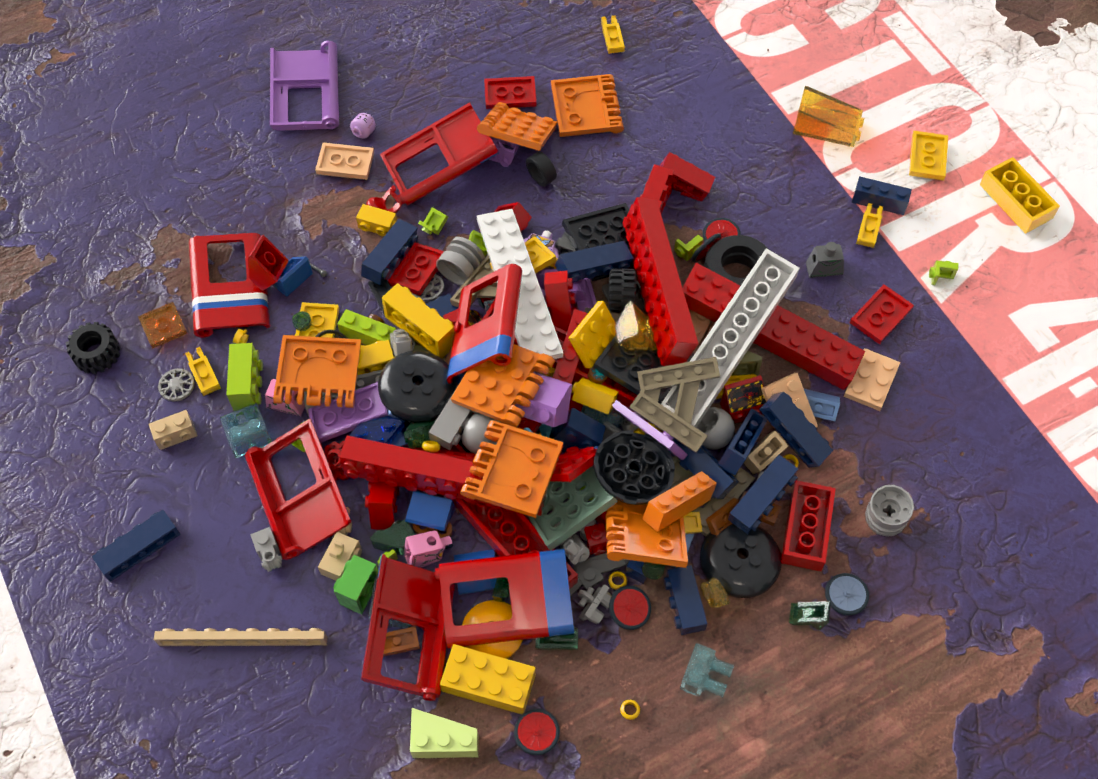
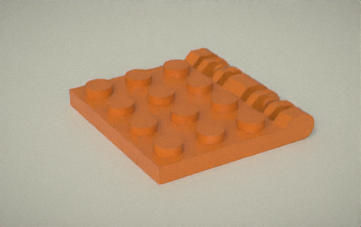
M612 74L551 80L560 137L602 132L620 133L624 130L622 117L619 116L621 112L617 92L614 90L615 81Z
M498 102L477 126V131L480 134L540 151L556 129L557 122L553 121L552 118H542L532 112H521L518 108H509L507 104Z
M283 335L273 403L282 404L284 390H286L285 404L291 403L292 391H298L297 404L303 405L304 391H306V405L321 406L322 394L324 392L326 393L325 406L330 407L331 393H338V407L343 406L344 394H346L345 407L354 408L361 339Z
M514 344L512 360L509 365L498 366L489 360L467 370L452 395L451 401L510 426L518 427L521 417L525 415V412L516 407L515 404L524 407L530 406L531 402L529 400L534 399L540 388L539 385L544 381L534 371L547 375L555 359L547 354H539ZM502 356L496 357L498 360H505Z
M491 420L484 437L497 442V444L482 441L479 446L481 449H478L473 460L474 466H471L469 470L471 474L483 477L481 481L475 478H466L460 494L470 499H478L536 518L563 448V442Z
M617 500V503L606 510L608 511L606 513V538L609 540L607 543V558L609 560L620 561L627 559L683 568L687 567L688 556L684 516L657 532L643 520L648 504L633 505Z

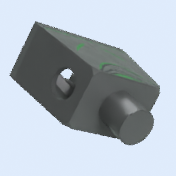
M828 242L826 245L814 247L806 261L809 278L844 274V256L840 244Z

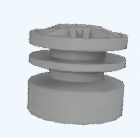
M455 237L447 246L446 251L436 261V266L446 279L462 286L485 259V256L481 249L470 240L463 237Z
M885 485L878 488L873 493L866 508L865 518L868 526L876 534L882 536H895L901 533L913 514V499L902 487Z

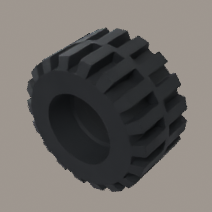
M611 269L609 276V311L622 314V316H633L636 307V272L634 269Z
M89 322L85 326H78L79 329L77 330L74 329L72 331L73 334L68 336L69 341L66 342V350L79 370H83L88 374L90 371L92 374H97V371L102 373L105 372L104 369H110L112 363L115 364L117 362L116 358L120 356V346L109 327H106L103 323L94 322L91 324ZM100 344L96 350L87 352L91 346Z

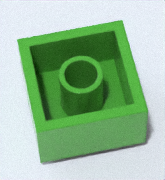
M353 555L352 559L346 562L342 577L336 580L333 587L341 606L362 615L376 589L378 577L376 564L356 555Z

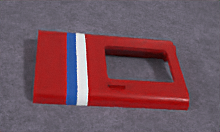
M242 233L194 236L189 240L195 336L200 338L209 337L213 334V329L259 325L270 328L267 288L262 291L249 279L248 257L261 237L260 234ZM243 242L247 279L239 282L210 283L208 244Z

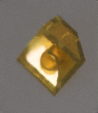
M632 301L628 302L615 325L616 341L627 350L657 349L656 343L653 340L652 328L649 325V317Z

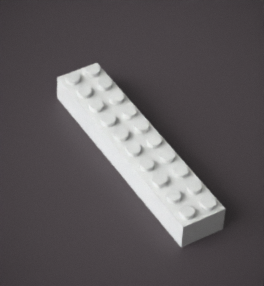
M767 248L690 360L691 362L716 357L720 372V378L700 381L691 423L694 427L698 426L798 275L799 267ZM680 385L673 386L661 403V405L673 413Z

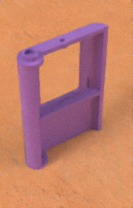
M324 41L321 44V50L276 51L274 48H270L271 128L283 131L334 129L338 127L339 100L336 43ZM291 88H321L322 121L288 122V90Z

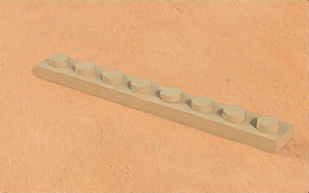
M187 628L183 629V631L163 629L162 631H155L154 640L159 646L327 645V635L325 631L319 628H311L309 631H301L298 628H290L288 631H280L276 628H269L267 631H259L255 628H249L246 631H238L233 628L225 629V631H217L212 628L196 631L195 629Z

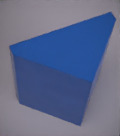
M306 256L292 257L278 281L272 286L286 297L289 296L313 274L309 259Z
M413 491L405 522L445 531L456 507L453 500Z
M491 549L454 555V562L495 557V552ZM498 578L457 583L459 595L500 589Z

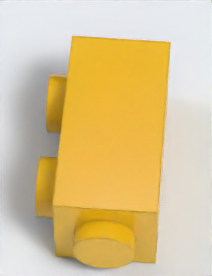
M363 204L356 216L358 228L361 230L385 236L396 223L397 217L396 213Z
M585 378L575 382L571 393H574L573 401L605 414H609L612 411V405L619 393L616 390L591 382Z

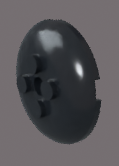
M408 351L395 356L384 366L378 380V393L382 404L395 417L414 423L428 422L439 417L457 388L456 377H453L452 383L449 384L447 382L449 365L439 356L426 351ZM419 381V382L422 383V384H421V385H415V384H413V383Z
M632 430L614 433L602 441L594 457L595 474L602 488L609 495L627 504H648L650 500L668 491L674 481L675 465L670 452L664 445L646 433L642 435L633 433Z
M731 524L717 536L710 532L704 539L700 550V565L706 579L712 586L715 585L724 591V594L732 597L751 598L765 593L776 582L781 571L780 549L773 537L761 527H758L756 531L751 530L747 535L737 526ZM738 553L744 555L746 558L741 559L737 555Z

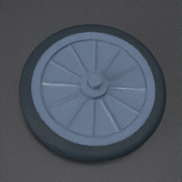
M841 573L828 581L825 588V597L830 607L836 612L843 615H856L866 608L869 602V590L859 577L849 573Z

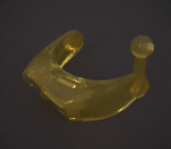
M712 578L710 581L701 584L703 595L710 607L720 608L730 603V599L718 579Z

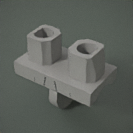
M576 533L559 546L565 550L566 556L574 565L585 561L589 557L588 547Z
M604 584L602 587H598L595 592L592 587H589L587 591H579L578 596L581 600L578 604L581 607L585 606L579 615L581 620L588 619L595 624L602 620L604 614L597 609V606L600 603L605 608H609L612 595L607 592L608 586Z

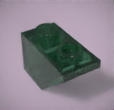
M435 420L419 423L410 422L409 427H406L404 432L405 443H408L410 449L422 447L424 441H431L429 439V431L434 425Z
M399 520L385 530L376 531L370 537V540L375 549L386 552L394 549L397 555H403L406 537L415 534L408 522Z

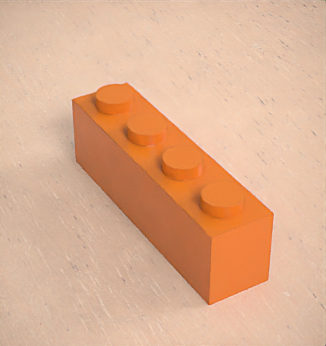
M701 471L650 500L643 520L658 532L710 501L717 483Z

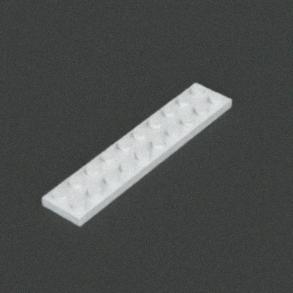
M513 209L477 215V222L493 271L508 264H517L523 270L515 329L518 346L539 354H547L554 359L563 358L562 347Z

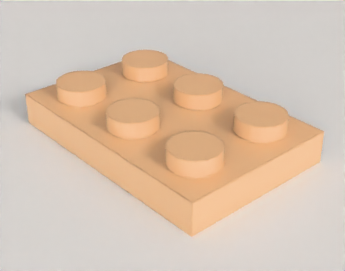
M323 143L315 169L316 174L368 180L374 148Z
M864 348L865 354L852 382L847 387L844 397L880 411L900 362Z
M798 373L788 375L761 388L766 402L773 394L780 392L788 394L796 407L804 412L807 420L815 427H818Z

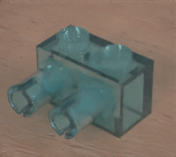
M696 643L680 689L700 697L701 692L706 690L723 698L728 684L709 678L708 673L714 671L730 678L734 665L717 659V656H715L716 650Z

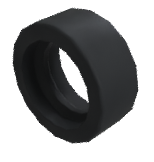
M538 151L526 159V167L529 174L540 186L545 187L557 178L553 163L543 152Z

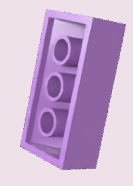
M534 372L544 379L543 383L539 385L540 388L533 400H529L531 402L529 407L515 404V406L525 412L523 417L542 424L556 427L566 423L572 384Z

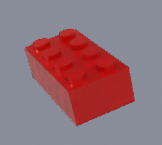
M795 481L790 497L781 556L782 564L822 571L826 563L836 488Z

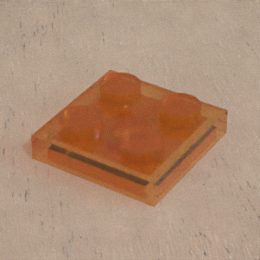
M173 302L138 316L152 349L188 334Z

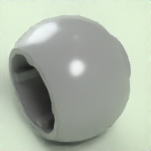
M710 407L696 427L708 435L703 445L709 450L725 447L732 440L735 432L734 421L730 414L717 407Z
M477 412L474 413L462 434L461 441L465 448L471 453L476 454L478 449H481L479 446L482 441L496 445L497 442L488 440L484 437L485 431H488L489 421H500Z

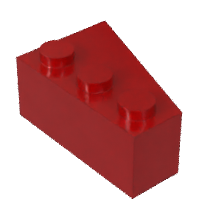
M671 152L667 154L659 165L674 170L673 190L680 191L681 195L698 201H703L708 195L715 180V177L708 172L701 170Z
M654 164L640 198L656 199L662 215L672 192L674 170Z
M568 271L547 272L544 278L547 307H549L553 325L567 332L574 309L578 310L577 307L574 308V304H576L575 293H571L573 280L569 278Z
M369 482V496L366 495L365 508L369 510L371 529L395 531L394 513H397L398 509L396 500L400 493V486L391 487L383 482Z

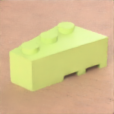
M412 708L410 740L412 758L478 757L479 735L476 728Z

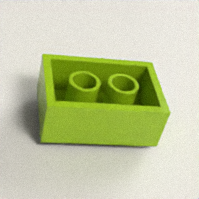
M253 343L229 344L226 395L235 413L258 412V404H261L259 387H262L260 371L263 370L262 359L259 360V352L255 350Z

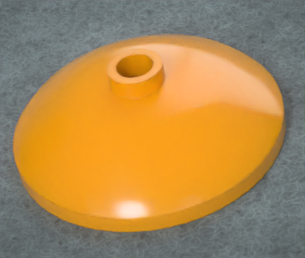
M498 600L481 602L466 614L462 625L510 620L512 618L511 605ZM523 640L466 646V648L507 659L519 649Z

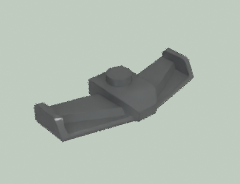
M606 552L587 558L583 562H578L572 568L578 574V583L569 589L570 598L582 585L586 591L589 587H595L604 581L602 573L627 566L629 560H609Z

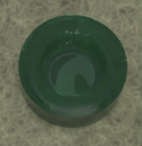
M301 311L293 316L292 323L295 329L304 331L310 328L312 320L307 312Z

